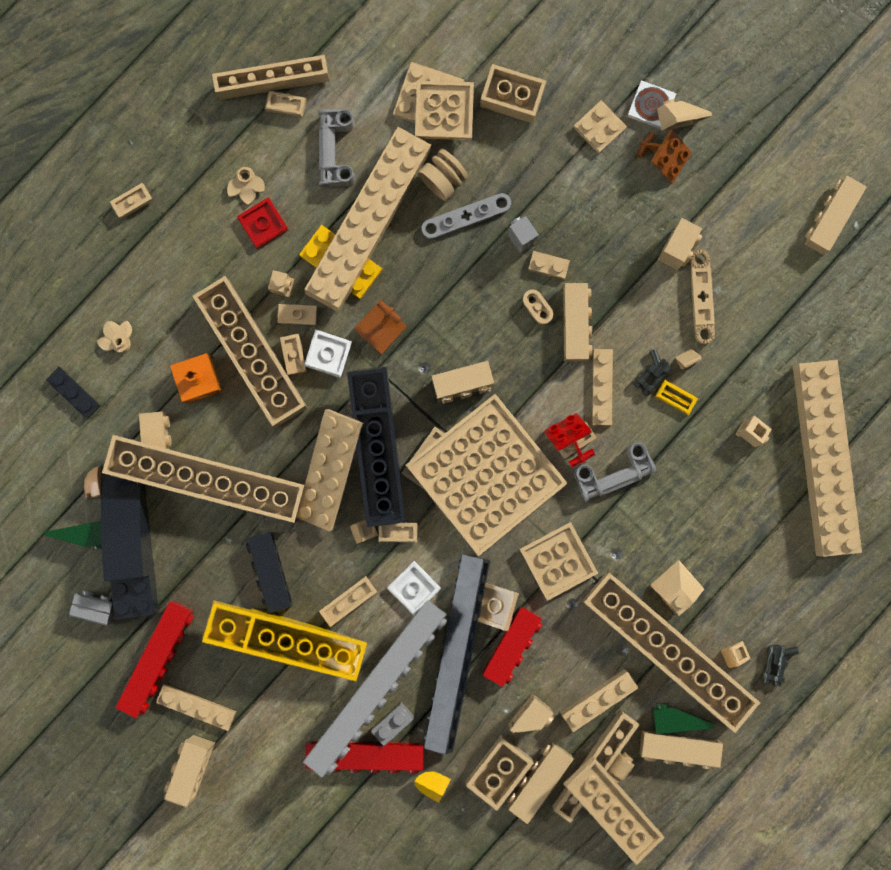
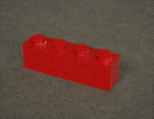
M520 606L510 623L509 630L503 635L482 675L502 687L505 683L509 684L514 675L511 672L515 666L519 667L523 657L521 655L524 649L528 650L533 642L531 637L534 632H539L543 624L540 622L542 618Z

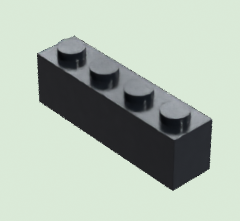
M273 532L247 538L249 543H246V547L254 560L251 562L253 572H257L259 578L256 583L259 592L262 591L263 593L262 605L264 610H267L269 614L292 607V599Z

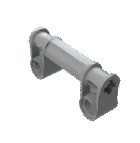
M322 109L319 111V116H321V126H319V171H321V181L319 186L322 188L349 187L355 182V174L348 165H335V132H349L355 127L354 117L346 109ZM344 118H350L348 123H341ZM344 173H350L348 179H342Z
M642 443L631 444L627 448V455L632 466L598 480L592 467L589 465H579L576 467L574 476L585 503L598 495L601 497L640 481L642 477L657 474L646 446ZM636 446L641 449L639 457L633 454V449ZM582 468H586L589 473L585 479H582L579 475V471Z

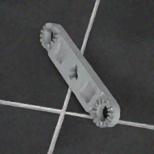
M500 193L431 218L423 223L422 234L425 238L432 240L496 217L510 209L511 199L508 195ZM499 199H505L507 206L499 208L496 202ZM464 212L472 215L469 217V221L461 218ZM432 224L436 226L437 230L434 234H429L426 232V227Z

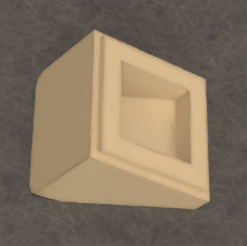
M690 349L678 355L675 359L681 370H684L700 361L701 356Z
M366 520L350 526L357 544L378 536L375 526L367 527Z
M743 641L721 650L729 668L738 667L751 659Z

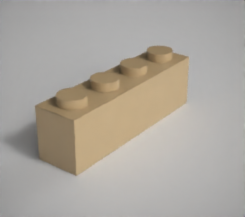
M849 176L842 180L839 179L833 187L835 190L832 196L829 195L824 203V206H826L824 211H820L814 220L817 222L814 228L811 227L806 233L805 237L807 240L804 244L822 255L828 253L867 186Z
M565 283L563 286L564 362H587L589 357H592V345H589V338L592 337V326L588 324V319L592 317V309L588 307V300H591V289H588V283Z
M623 669L560 713L571 730L575 732L637 690L638 687L629 673Z
M642 730L639 754L644 757V760L650 762L661 759L666 764L682 762L687 767H695V764L702 765L704 769L714 770V767L720 768L723 743L719 740L668 733L656 734L653 731Z
M554 742L551 745L547 744L541 753L543 755L542 758L533 763L530 768L532 771L528 777L525 776L519 783L520 789L516 794L513 792L507 801L509 803L508 810L527 824L573 761L572 755Z

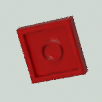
M269 197L237 216L256 249L289 230Z

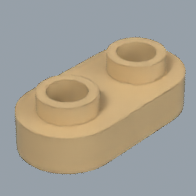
M528 290L523 296L524 306L538 324L546 325L550 323L553 318V310L537 290ZM533 297L535 303H530L528 299ZM542 312L546 313L547 317L544 319L540 317V313Z

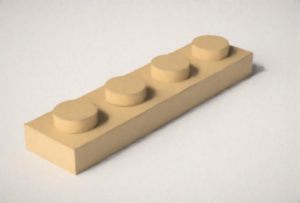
M593 349L592 425H612L613 349Z
M163 684L156 701L160 705L227 731L230 730L237 712L168 684Z

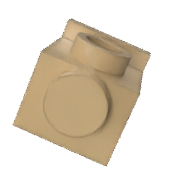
M273 270L268 289L273 294L290 298L294 279L290 278L286 273Z
M754 415L742 422L736 435L738 437L741 436L752 446L757 447L763 446L769 440L768 435L772 429Z

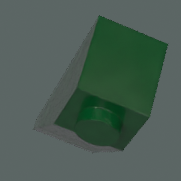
M101 521L44 532L45 536L83 547H93V550L102 549Z
M658 703L656 707H651L653 731L656 734L715 728V724L711 721L668 706L667 703Z

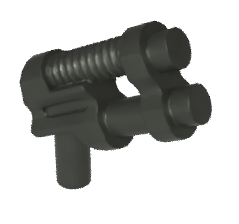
M656 349L649 351L654 363L647 365L644 373L641 376H637L633 384L638 389L643 387L644 389L641 392L645 396L652 395L661 381L672 373L669 363L665 359H660ZM651 375L654 376L655 379L652 383L647 384L648 378Z
M780 644L768 646L764 672L761 675L763 678L762 682L770 684L771 680H774L773 685L781 687V684L785 681L783 677L785 667H788L786 658L787 656L799 654L797 646L786 648ZM773 664H777L775 675L771 674Z

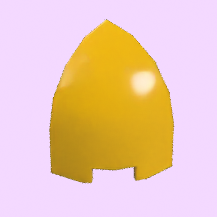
M425 772L419 775L414 783L422 794L439 803L451 779L436 772Z

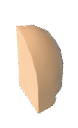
M101 466L90 470L84 479L86 499L102 496L103 478Z

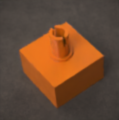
M207 353L170 365L183 403L189 404L223 392L212 358Z

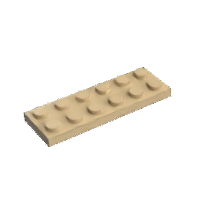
M329 409L324 411L297 518L329 532L333 530L362 422Z
M593 756L563 783L636 865L665 838Z

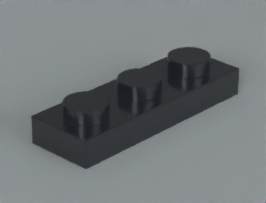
M59 366L46 379L84 418L89 419L101 407L62 367Z

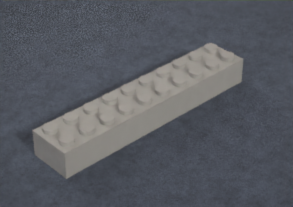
M429 600L424 603L304 760V764L321 777L329 776L338 766L335 762L338 758H344L349 752L350 748L348 745L351 741L354 743L362 734L360 729L363 725L367 727L375 717L372 715L373 712L383 707L387 701L384 699L388 693L392 694L399 686L396 683L401 676L405 678L411 670L408 667L411 662H417L423 654L421 649L424 645L429 646L434 640L435 636L433 633L436 629L440 631L446 624V614Z

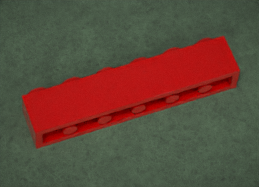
M174 600L169 601L115 708L134 718L147 712L150 705L148 701L150 697H154L158 690L156 685L159 679L162 680L167 672L165 667L168 661L171 662L176 655L174 650L177 644L180 645L185 637L183 632L186 626L189 627L194 619V616H192L194 610Z
M307 741L305 744V759L319 741ZM351 742L348 745L350 748L349 752L344 758H338L335 762L338 766L333 772L349 769V772L358 773L361 770H368L370 773H379L380 770H388V773H399L400 770H408L407 772L412 774L419 773V770H423L424 743L388 742L383 746L380 742ZM305 764V769H310V772H314Z

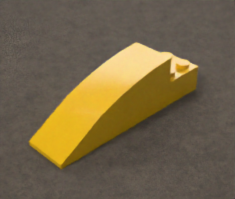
M215 600L213 601L202 638L204 643L357 681L367 642L273 613L268 614L266 611L255 608L249 610Z

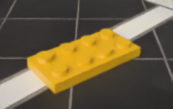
M321 225L299 256L317 268L335 234ZM369 259L350 293L361 300L383 269Z

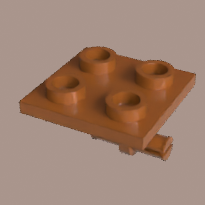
M673 130L668 132L662 144L652 143L656 135L653 132H649L645 140L641 141V146L636 156L643 158L647 150L656 152L651 162L673 184L692 152Z
M381 300L359 322L354 331L380 354H383L407 326L401 321L402 318L394 312V308L387 306Z

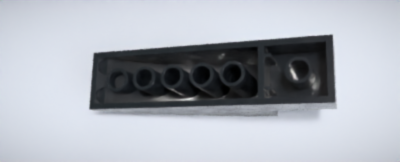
M387 366L348 371L347 377L353 419L362 422L356 447L367 527L406 523Z
M103 473L101 496L102 564L104 582L111 581L114 618L117 620L158 614L159 608L145 484Z

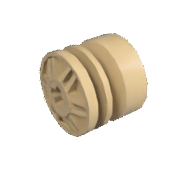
M441 149L438 152V156L432 157L435 166L426 163L418 171V174L425 185L437 197L446 201L455 192L452 184L461 187L462 182H466L469 176L454 156Z

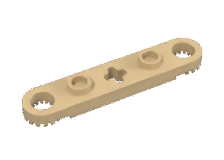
M700 249L696 250L690 259L695 339L698 343L705 345L712 342L715 338L710 255L705 250ZM702 255L705 258V263L702 265L697 264L695 257ZM701 292L707 296L704 302L698 298ZM701 330H707L710 333L709 339L704 340L700 337Z

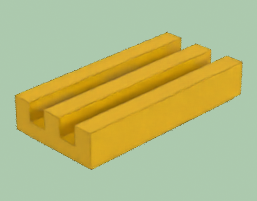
M666 380L663 381L655 395L657 399L686 415L691 413L698 400L697 397ZM667 386L668 388L692 400V402L689 403L664 388ZM664 393L689 408L686 409L661 394Z

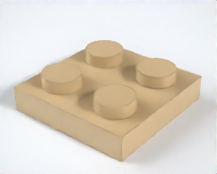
M601 100L573 128L600 154L626 130L627 126Z
M486 583L478 622L508 631L519 593Z

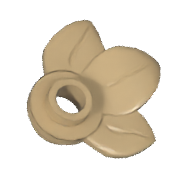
M249 167L240 168L236 173V177L229 181L227 188L229 197L239 195L247 205L254 201L256 192L265 191L263 180L255 176L253 170ZM245 174L249 175V178L247 180L243 179V176Z
M107 321L103 327L105 336L97 340L99 347L105 351L127 352L131 346L129 339L132 334L131 324L125 321L119 326L113 321Z

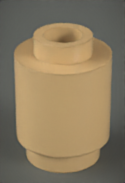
M626 752L623 754L619 753L607 772L619 783L626 778L635 766L632 762L634 759Z

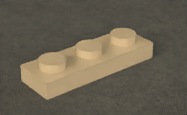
M366 576L319 612L331 627L378 591Z

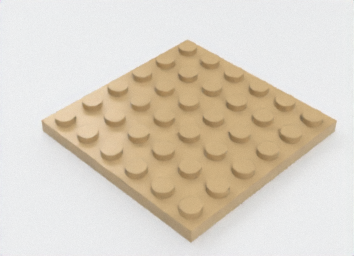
M496 394L405 465L477 556H480L567 484L565 479Z

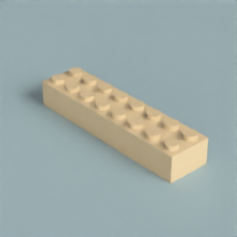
M224 276L193 295L194 300L271 425L276 428L308 408L228 278Z

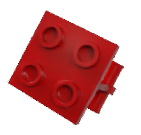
M577 413L567 416L564 420L551 425L543 431L557 451L571 444L573 445L578 456L568 461L571 468L580 463L584 464L587 459L595 456L592 448L582 454L577 444L578 440L592 433L591 429Z

